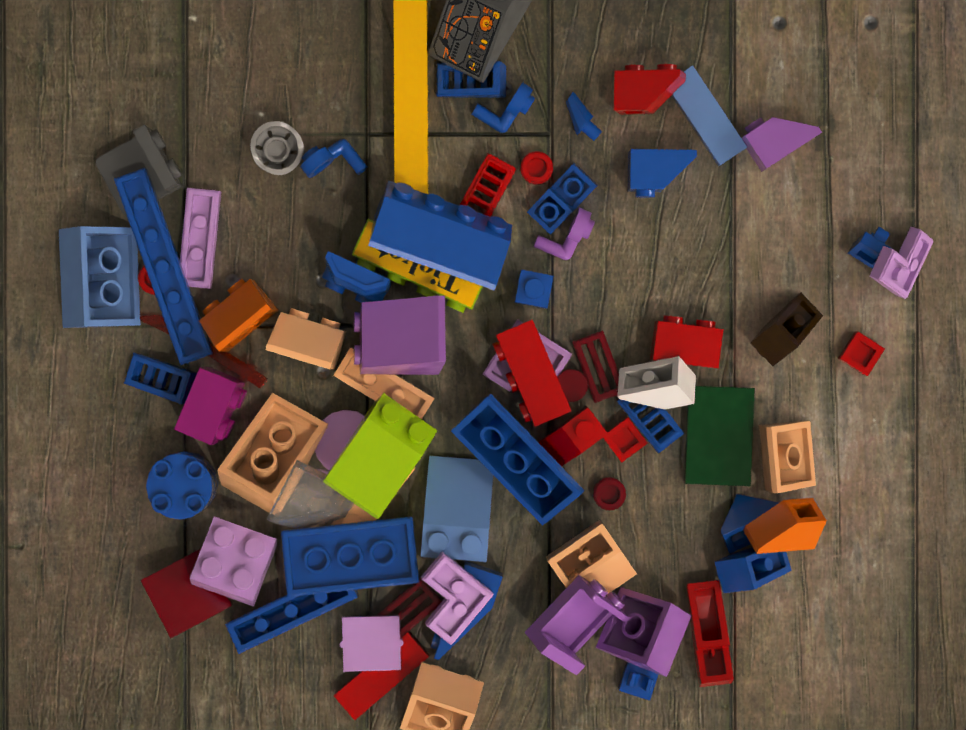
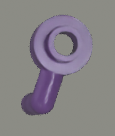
M580 207L578 208L563 245L538 235L533 247L563 260H569L581 238L588 239L595 221L590 219L592 213Z

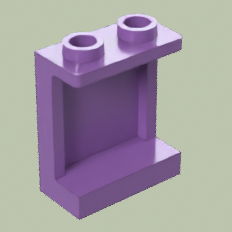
M578 575L525 631V634L541 654L577 675L585 665L575 653L612 615H615L623 622H626L630 617L622 609L625 603L614 592L610 591L608 593L595 579L589 582Z

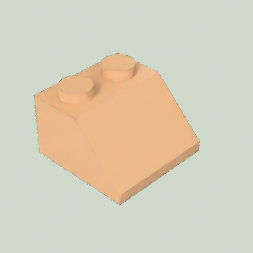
M293 308L290 309L289 314L280 312L265 350L326 369H335L347 332L339 329L341 323L323 317L321 323L308 320L309 313Z
M422 662L400 729L469 730L477 711L484 682L475 680L468 675H460L445 670L438 665H429Z

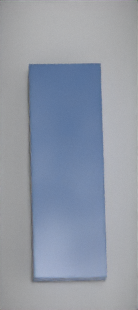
M691 66L684 71L686 81L671 96L717 165L720 166L746 149L747 146L694 66Z

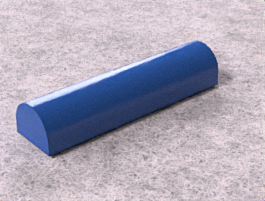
M357 590L293 597L285 595L225 625L238 654L350 602L358 598L359 595Z

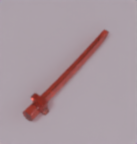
M149 315L140 317L142 322L169 334L162 316ZM209 342L213 352L209 357L240 375L239 379L242 381H249L259 389L265 385L268 378L256 371L257 367L251 363L246 364L228 352H219L213 343Z

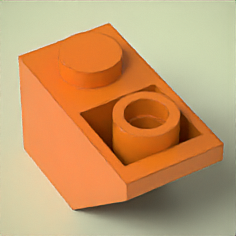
M813 498L788 499L781 501L747 524L743 531L756 554L815 549L827 520Z

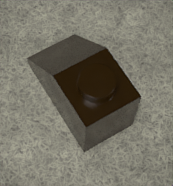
M801 292L773 317L750 343L762 357L774 366L799 347L823 315Z

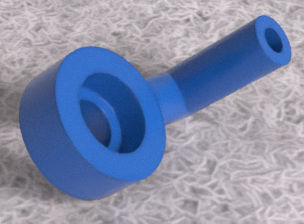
M522 82L501 117L480 104H477L471 115L499 133H505L518 113L521 112L525 115L536 99L530 95L533 88Z
M340 139L328 148L323 147L319 149L315 146L308 150L302 156L304 162L300 168L308 178H312L322 172L341 154L357 175L363 173L368 166L347 140Z

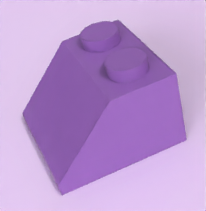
M620 587L617 596L625 603L622 609L630 618L623 622L615 615H612L605 623L596 648L640 668L667 677L691 615L670 602Z

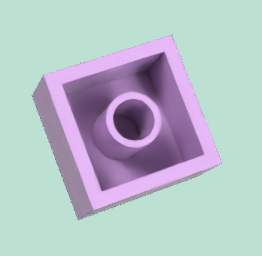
M214 517L190 576L192 585L254 607L276 550L277 539Z

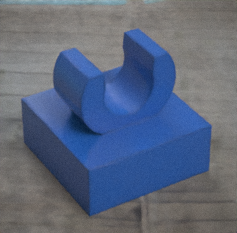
M878 227L875 233L869 234L865 232L853 243L848 254L873 269L883 246L891 248L885 244L890 233L881 227Z
M626 662L618 690L650 701L658 674Z

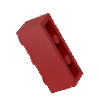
M533 319L497 334L498 341L493 343V347L499 361L507 360L511 372L505 375L512 391L519 390L524 400L523 403L518 405L525 422L532 420L536 427L571 412V408Z

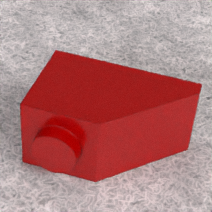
M585 406L538 443L560 466H563L582 454L608 433L592 411Z

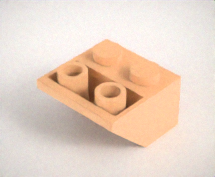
M600 520L546 556L548 563L566 588L580 575L589 582L595 579L609 593L637 575Z

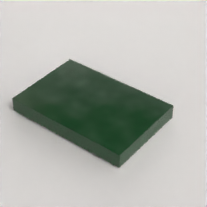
M695 386L694 404L687 405L685 484L751 486L755 388Z

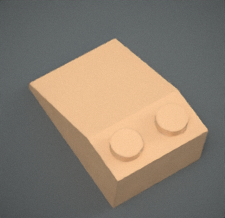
M272 393L217 471L221 485L276 517L295 490L328 427V423Z

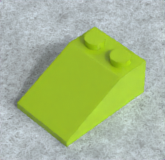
M383 393L369 408L323 482L378 519L421 459L438 430Z

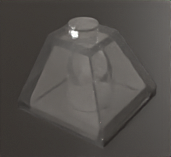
M296 460L267 520L295 529L320 527L346 517L354 503L323 482L330 470Z

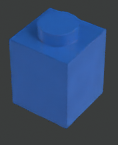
M521 269L514 303L547 309L554 276Z

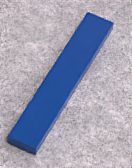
M142 168L114 178L180 365L212 355L211 346L206 332L199 322L201 318L148 170Z

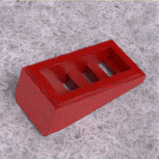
M487 153L460 205L467 206L471 201L486 210L484 215L491 217L513 178L516 168ZM490 166L505 174L504 179L501 180L487 172L488 167ZM482 178L499 186L497 192L480 183ZM478 190L493 199L489 204L473 194Z

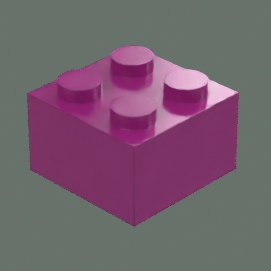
M200 367L174 430L209 445L219 443L224 438L228 439L235 423L234 420H231V416L236 408H241L248 392L243 389L246 382L212 367Z

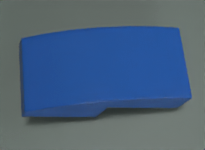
M573 163L527 213L551 235L598 185L576 163Z

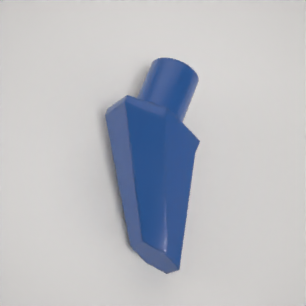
M572 92L566 104L575 132L578 135L582 131L595 141L602 131L590 121L593 115L577 95Z

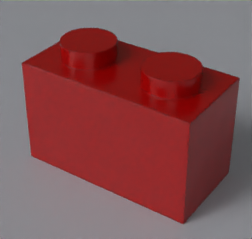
M664 315L663 321H655L650 360L657 361L679 356L686 365L719 369L724 329L715 328L716 322L696 320V325L683 324L682 317Z

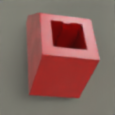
M658 64L657 70H644L643 65H625L624 70L614 72V111L620 115L654 114L686 81V74L681 69H677L675 64Z

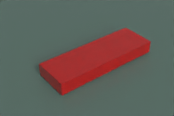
M409 631L400 638L404 641L401 646V670L360 671L334 694L336 700L354 721L429 657L426 650Z

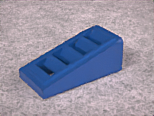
M496 61L490 72H493V88H490L489 73L484 83H481V88H476V80L467 75V89H462L463 73L444 63L437 64V97H506V65ZM449 72H454V89H449Z
M133 353L124 384L179 404H185L197 372L139 353ZM147 364L148 368L143 382L139 381L143 365ZM158 368L160 369V371L158 374L156 384L154 386L152 385V382L154 379L156 369ZM169 373H172L173 375H172V378H171V382H170L169 388H168V390H166V389H164V388H165V385H166V382H167Z
M617 400L618 404L657 453L663 451L684 434L666 409L655 408L640 420L637 414L648 407L647 405L639 404L634 409H631L628 405L631 402ZM660 414L663 420L648 430L645 425ZM669 425L672 430L657 441L654 435Z

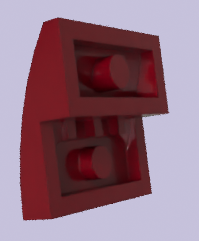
M201 548L140 580L170 639L233 605L226 596L192 585L190 576Z

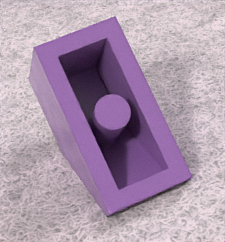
M772 117L764 122L762 118H759L745 127L748 134L743 136L742 140L762 172L821 134L822 131L817 126Z

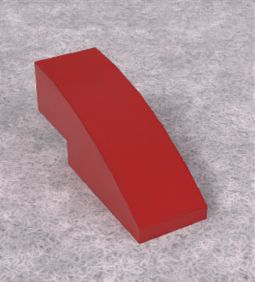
M720 580L687 584L699 687L731 684L734 681Z

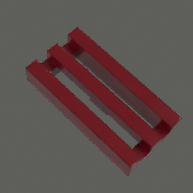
M600 331L573 341L572 344L584 376L587 379L594 403L616 396L618 393L619 372L604 332ZM597 339H599L616 388L612 390L593 343ZM587 344L604 390L602 394H599L581 345Z
M421 577L419 578L420 583H413L375 615H388L421 587L424 592L397 614L400 615V621L428 597L432 599V602L400 628V638L443 601Z

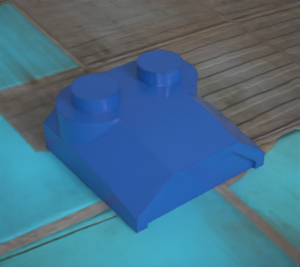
M328 251L326 254V268L321 277L327 280L325 287L340 294H343L344 290L348 289L357 294L355 300L360 303L384 300L393 281Z

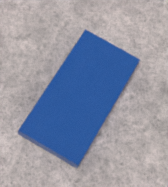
M413 517L281 531L287 597L420 583Z

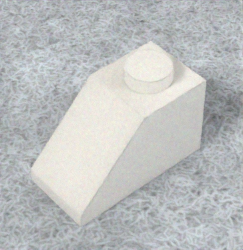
M679 356L623 367L619 369L617 397L620 400L664 410L691 405L695 401L696 375Z

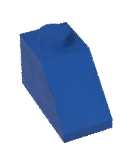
M630 149L628 152V192H636L635 197L654 198L655 192H661L697 157V150Z
M752 547L715 561L717 576L723 593L754 590L792 571L786 551L756 554Z

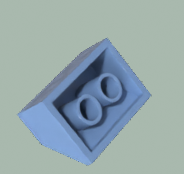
M78 226L59 229L63 328L141 325L138 248L132 228Z

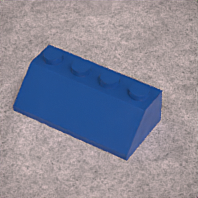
M388 180L375 213L368 246L495 291L511 242L512 225L502 218L496 216L489 217L478 213L469 206H458L445 201L438 195L425 194L414 190L405 183H395Z
M492 394L487 395L451 430L542 526L585 491Z

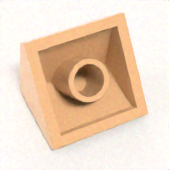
M810 421L759 425L765 490L770 493H782L816 486Z

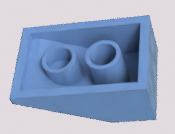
M429 455L421 557L437 558L443 551L453 560L487 562L493 474L478 459Z

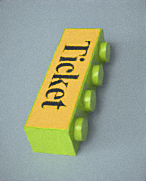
M367 220L352 253L354 257L358 258L356 264L373 272L376 267L388 272L386 278L404 286L407 280L417 285L416 292L426 297L436 296V294L445 296L448 299L446 306L461 313H464L466 308L473 310L483 286L368 246L374 221Z

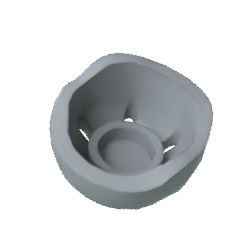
M267 122L261 125L251 138L250 149L256 165L268 173L274 175L287 174L294 170L302 159L304 153L302 138L294 128L284 122ZM268 131L272 132V138L268 136ZM289 133L290 137L285 140L286 134ZM256 146L262 147L263 150L256 149ZM291 151H297L298 153H297L296 155H294V154H291L290 152H291ZM269 161L268 166H265L264 163ZM283 163L286 166V168L282 169L281 164Z

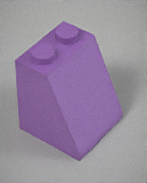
M445 296L362 302L360 313L354 312V332H360V345H354V365H360V374L439 375L446 362Z

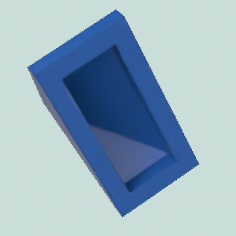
M740 494L736 495L720 530L729 554L751 544L743 531L744 527L779 502Z

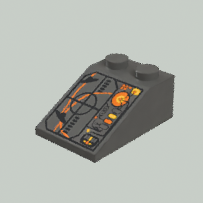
M446 0L428 55L484 83L532 0Z

